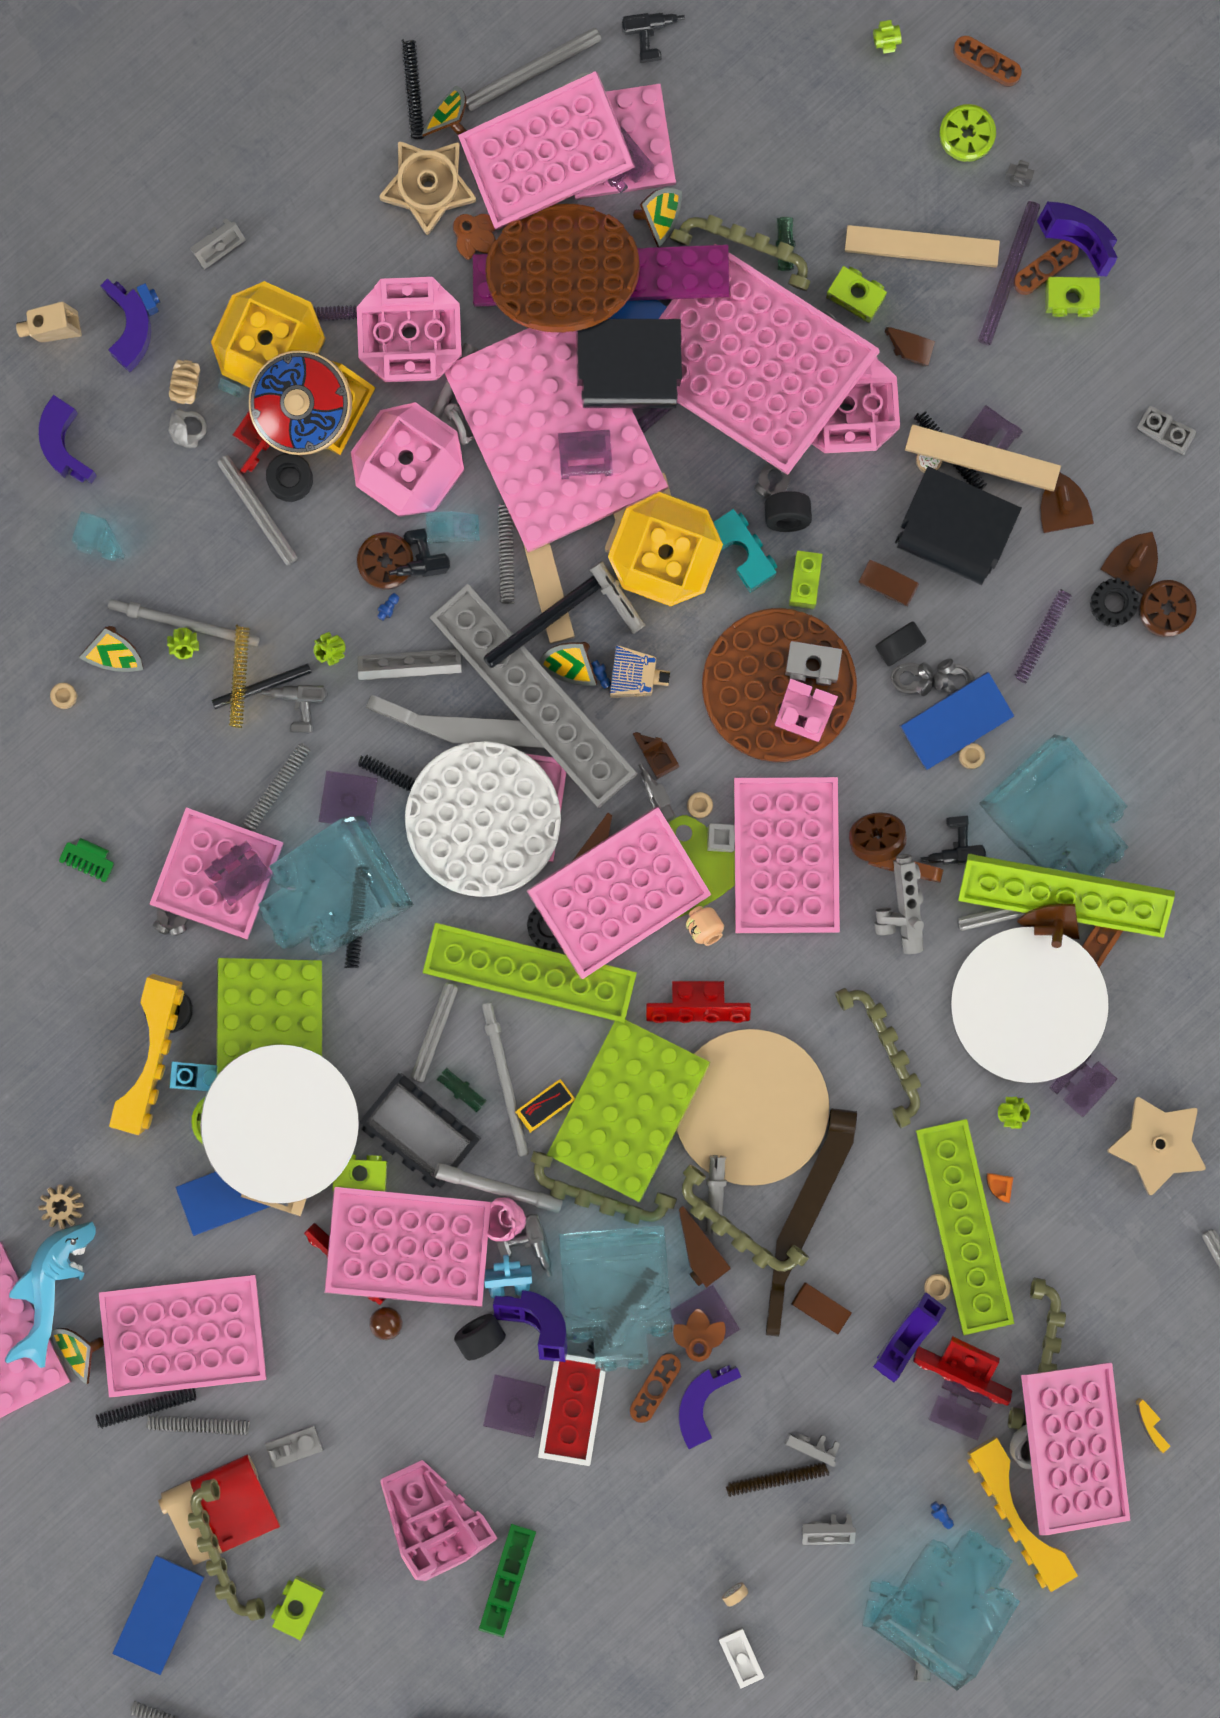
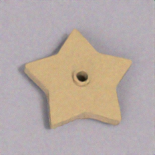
M398 142V174L380 194V201L409 209L426 235L430 234L446 210L475 203V195L458 174L459 143H453L431 151L422 150L404 142ZM426 182L433 183L431 187H424Z
M1136 1097L1134 1099L1130 1129L1111 1145L1107 1152L1134 1165L1147 1194L1153 1195L1174 1173L1203 1171L1206 1169L1192 1142L1198 1109L1190 1108L1165 1113L1142 1098ZM1158 1139L1164 1141L1163 1149L1156 1147L1155 1143Z

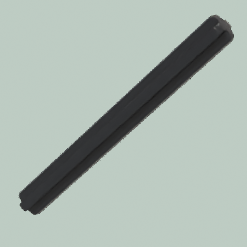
M591 576L487 653L483 658L485 663L490 668L495 667L600 589L601 586L595 577Z

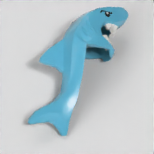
M93 1222L62 1229L45 1239L35 1254L31 1268L13 1286L9 1293V1298L27 1300L34 1304V1326L25 1338L10 1349L5 1357L6 1363L26 1357L33 1360L39 1368L45 1367L47 1346L51 1336L54 1316L55 1280L74 1277L79 1280L83 1279L85 1274L83 1266L70 1262L68 1258L70 1253L74 1256L77 1253L78 1255L84 1254L86 1246L94 1239L96 1234Z

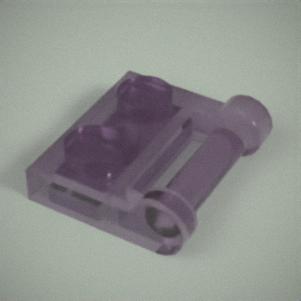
M985 405L962 438L989 445L1002 428L1007 433L996 448L1007 450L1014 439L1019 438L1023 431L1017 425L1010 423Z
M610 430L558 433L561 480L569 479V476L595 474L613 476ZM604 458V464L568 466V460Z

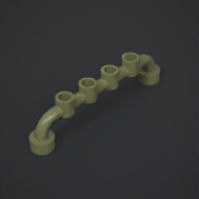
M709 215L708 219L700 217L689 218L683 222L679 230L673 229L670 239L689 246L693 237L688 234L690 229L698 227L709 233L751 247L759 252L772 255L780 260L793 263L797 266L798 273L797 275L791 274L788 284L803 291L808 290L811 281L806 279L808 274L807 263L801 256L793 253L794 247L789 244L780 242L778 247L769 244L771 238L760 233H756L755 237H751L745 234L746 228L736 224H732L731 229L722 226L723 220L713 215Z
M846 988L835 992L836 999L843 1011L854 1007L853 1001L860 1000L864 1004L867 1015L875 1026L878 1038L889 1055L890 1063L896 1070L900 1083L910 1099L908 1108L905 1109L901 1105L892 1109L893 1117L900 1128L911 1124L910 1118L920 1108V1097L917 1089L921 1087V1083L915 1073L909 1075L905 1065L910 1063L909 1058L904 1050L898 1051L894 1044L898 1040L895 1029L892 1026L887 1028L883 1021V1018L887 1017L885 1008L881 1003L875 1005L870 995L861 990L848 992Z
M533 1151L530 1161L535 1163V1179L540 1185L550 1189L549 1195L564 1200L565 1195L574 1197V1203L579 1206L589 1208L590 1203L600 1206L599 1212L614 1216L616 1211L625 1214V1221L637 1225L640 1220L648 1222L658 1221L665 1216L668 1208L674 1209L677 1198L657 1192L654 1203L658 1204V1207L655 1211L650 1212L637 1206L628 1205L613 1198L601 1196L589 1190L548 1178L544 1173V1168H550L553 1157L542 1152Z
M689 1164L683 1172L686 1178L682 1184V1193L685 1200L693 1206L690 1212L696 1218L702 1221L706 1216L713 1222L710 1227L715 1233L722 1237L725 1233L729 1234L734 1238L731 1244L742 1253L746 1249L754 1254L753 1262L763 1269L768 1265L777 1271L785 1272L793 1269L796 1265L804 1266L809 1256L796 1245H793L786 1253L790 1258L786 1261H780L766 1248L753 1241L747 1233L735 1227L725 1216L712 1209L707 1202L698 1198L693 1193L692 1187L694 1184L700 1186L706 1176L695 1166Z
M1034 1277L1030 1288V1298L1042 1300L1045 1295L1051 1301L1046 1320V1335L1042 1343V1358L1038 1366L1039 1373L1057 1370V1364L1051 1362L1053 1353L1059 1354L1062 1340L1056 1337L1057 1327H1064L1066 1313L1060 1311L1061 1298L1058 1292L1053 1287L1046 1285L1045 1279ZM1011 1407L1008 1416V1428L1019 1430L1022 1425L1027 1424L1026 1415H1024L1023 1409Z
M215 1479L203 1481L201 1488L197 1489L191 1497L190 1503L193 1513H189L188 1523L192 1529L199 1528L202 1536L197 1539L198 1549L201 1553L208 1551L211 1559L206 1562L207 1573L209 1576L217 1575L220 1584L215 1586L216 1597L219 1600L226 1599L230 1609L238 1615L248 1616L251 1621L263 1619L265 1617V1606L261 1598L248 1600L246 1606L241 1605L237 1600L236 1586L233 1581H230L227 1573V1562L223 1557L221 1558L218 1550V1538L215 1534H212L209 1526L208 1512L203 1510L201 1505L203 1498L206 1502L218 1500L220 1498V1487Z

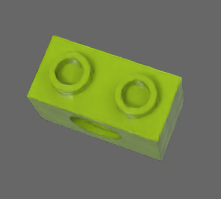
M843 266L829 288L826 298L870 324L883 303L887 291L884 290V286L875 280L870 282L863 278V274L853 267L848 269ZM853 288H861L865 295L861 298H856L852 295L851 290Z
M1048 277L1045 283V313H1052L1054 317H1065L1067 313H1078V317H1092L1093 314H1097L1100 308V278ZM1066 294H1076L1079 298V302H1069L1066 298Z
M805 551L796 552L789 606L808 609L815 608L823 554Z
M352 1155L345 1169L333 1182L332 1191H334L335 1187L386 1192L388 1161H382V1156L366 1155V1160H356V1155ZM360 1165L364 1166L368 1172L366 1179L363 1181L356 1180L353 1175L354 1169Z
M296 1576L294 1582L288 1580L282 1593L286 1596L283 1605L277 1604L271 1616V1619L275 1620L272 1627L301 1641L325 1589L299 1576ZM293 1600L300 1601L303 1604V1612L293 1613L289 1607L290 1602Z

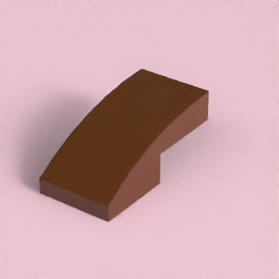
M869 560L859 580L862 586L881 593L886 598L907 607L919 586L918 582L873 560Z
M804 1282L791 1303L836 1334L840 1333L852 1312Z

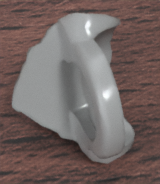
M447 405L440 420L458 432L460 444H468L473 440L474 436L468 431V427L463 422L459 405Z
M178 408L171 414L168 430L174 443L186 448H197L198 441L206 434L207 425L200 414L193 411L185 412ZM187 417L198 419L201 423L200 433L197 435H187V426L183 420Z

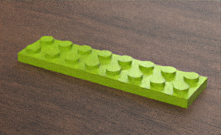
M968 854L958 901L1023 913L1051 904H1075L1078 923L1164 938L1175 898V891Z
M439 923L434 925L423 969V974L625 1023L637 972L603 965L587 977L581 979L565 954Z
M967 1119L915 1130L962 1334L968 1335L1015 1324Z

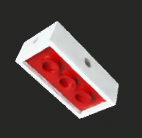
M567 1353L565 1362L554 1361L538 1458L590 1466L607 1359Z

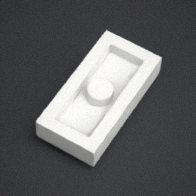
M743 1628L719 1638V1642L740 1689L764 1678Z

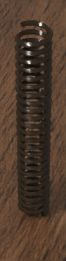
M822 1462V1465L818 1463V1466L814 1463V1467L810 1464V1466L806 1465V1467L802 1466L793 1470L790 1468L789 1471L786 1469L785 1472L782 1470L781 1473L778 1471L777 1474L773 1472V1475L769 1473V1477L765 1474V1478L761 1475V1479L757 1475L756 1478L753 1476L752 1479L749 1477L748 1480L745 1478L744 1481L741 1479L740 1482L737 1480L736 1483L732 1481V1484L728 1482L726 1490L729 1497H731V1492L733 1496L736 1494L739 1496L740 1493L742 1495L744 1492L747 1494L748 1490L750 1493L752 1489L755 1492L756 1488L759 1491L760 1487L764 1490V1486L765 1489H768V1485L772 1488V1484L776 1487V1482L780 1487V1481L784 1486V1480L786 1485H788L789 1482L792 1484L793 1481L796 1483L797 1480L800 1482L801 1479L805 1481V1478L808 1481L809 1476L812 1480L813 1475L816 1479L817 1474L821 1478V1473L825 1477V1472L829 1476V1471L824 1462Z

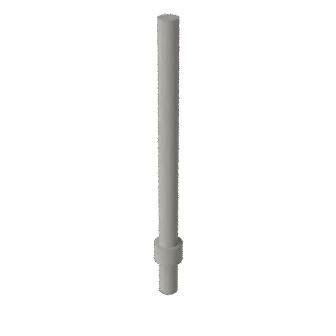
M110 599L108 603V609L127 613L128 617L136 619L142 617L255 647L259 645L260 637L141 607V604L131 601L129 604Z
M492 1003L483 1004L482 1008L487 1024L484 1027L486 1035L490 1037L518 1156L528 1155L521 1120L515 1113L518 1108L499 1034L502 1032L500 1023L496 1021Z

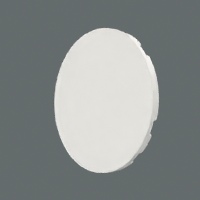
M489 741L464 743L436 756L416 778L407 799L405 811L407 839L420 866L442 886L460 894L476 897L502 895L530 882L550 860L558 842L561 825L559 800L546 772L524 752L502 743Z
M1020 927L1002 931L977 946L964 961L957 974L951 1000L952 1017L957 1035L970 1056L979 1065L996 1076L1024 1083H1039L1057 1079L1080 1066L1092 1054L1103 1035L1108 1017V994L1104 978L1090 954L1080 944L1064 934L1062 946L1054 948L1051 945L1052 936L1034 935V927Z
M270 1045L242 1054L223 1068L212 1082L206 1094L200 1126L202 1143L209 1161L217 1174L230 1187L255 1200L268 1203H290L309 1198L321 1192L337 1179L353 1154L358 1136L359 1122L353 1093L345 1078L329 1061L301 1047Z

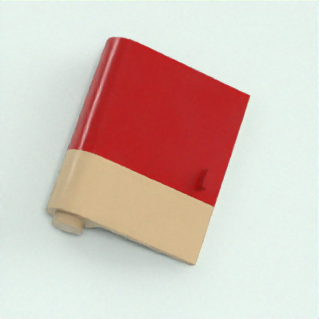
M249 1454L161 1493L162 1498L158 1500L160 1508L164 1514H169L193 1565L210 1559L208 1551L201 1553L198 1549L197 1539L202 1536L199 1528L192 1529L188 1523V1515L193 1513L190 1503L191 1497L197 1489L201 1488L203 1481L215 1479L220 1487V1498L218 1500L206 1502L204 1498L201 1500L203 1510H206L209 1515V1526L212 1534H215L218 1538L220 1554L280 1527V1523L259 1482L257 1470Z

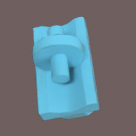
M509 1254L503 1255V1263H494V1269L485 1270V1288H488L491 1298L505 1296L504 1286H514L515 1295L521 1296L522 1290L529 1291L530 1284H532L531 1265L520 1266V1261L509 1262Z

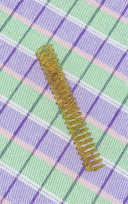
M237 624L235 626L237 633H235L236 637L234 638L236 645L233 650L235 657L233 658L234 666H232L234 670H232L233 682L231 684L233 686L231 688L233 690H231V693L233 694L230 695L232 702L230 703L229 726L242 728V726L233 724H243V722L234 720H244V718L235 717L244 716L243 713L235 712H244V709L236 708L245 707L244 705H237L244 704V701L237 700H245V697H238V695L245 696L246 694L236 691L245 692L246 690L236 687L245 688L246 685L235 683H246V681L236 680L247 679L246 677L236 675H247V673L237 671H247L245 668H238L247 667L246 664L238 663L248 662L247 660H239L248 659L247 656L239 655H248V652L240 651H248L249 649L240 647H248L249 645L241 644L240 642L248 643L249 640L239 638L249 639L250 637L239 634L249 635L250 633L239 630L249 631L250 628L239 627Z

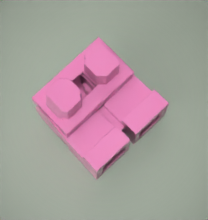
M790 679L775 726L819 742L838 696L817 688L813 696H811V686Z

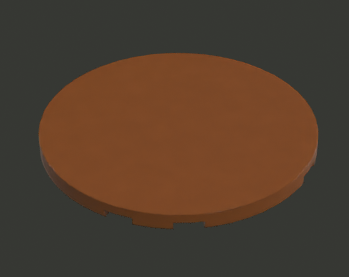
M554 204L521 220L509 223L502 230V234L497 240L492 243L485 266L486 281L490 295L505 315L525 327L556 333L586 329L610 318L631 297L637 285L640 271L637 245L634 238L624 228V225L610 214L605 215L596 211L594 207L580 204Z
M786 608L760 610L734 622L719 636L711 648L705 663L702 679L704 705L717 732L738 751L752 758L767 762L797 761L814 755L828 746L840 734L849 720L857 691L855 666L843 640L820 619L794 609ZM791 641L842 649L836 683L831 682V686L816 684V679L806 678L805 682H801L812 687L811 696H813L816 688L838 696L819 742L775 726L790 681V676L785 675ZM809 659L806 661V667L810 671H817L820 669V663L816 659Z

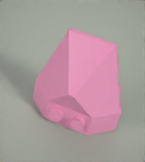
M423 1460L380 1480L401 1557L415 1580L427 1581L466 1562L497 1540L495 1533L484 1516L478 1511L475 1513L464 1503L465 1499L460 1494L456 1496L445 1485L447 1482Z

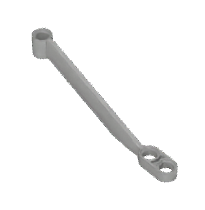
M373 695L370 696L366 708L450 743L464 744L489 741L512 747L544 748L526 726L518 720L418 715L406 708Z

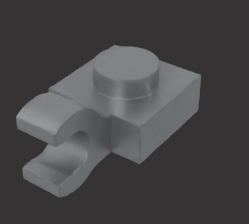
M1019 160L1018 165L1010 163L1005 180L1010 181L1009 183L1016 187H1029L1035 170L1028 169L1029 162Z

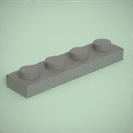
M457 649L358 656L359 680L462 673L461 653Z

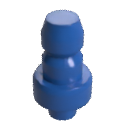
M395 593L391 594L388 601L378 607L377 610L380 613L377 617L382 621L385 617L390 618L393 614L394 605L398 603L400 597Z
M598 660L592 662L594 675L600 681L601 686L604 689L611 686V681L605 672L606 667L604 663L600 665Z
M937 1501L930 1505L933 1509L931 1512L932 1516L935 1519H939L945 1528L951 1529L954 1523L949 1518L945 1505H939Z

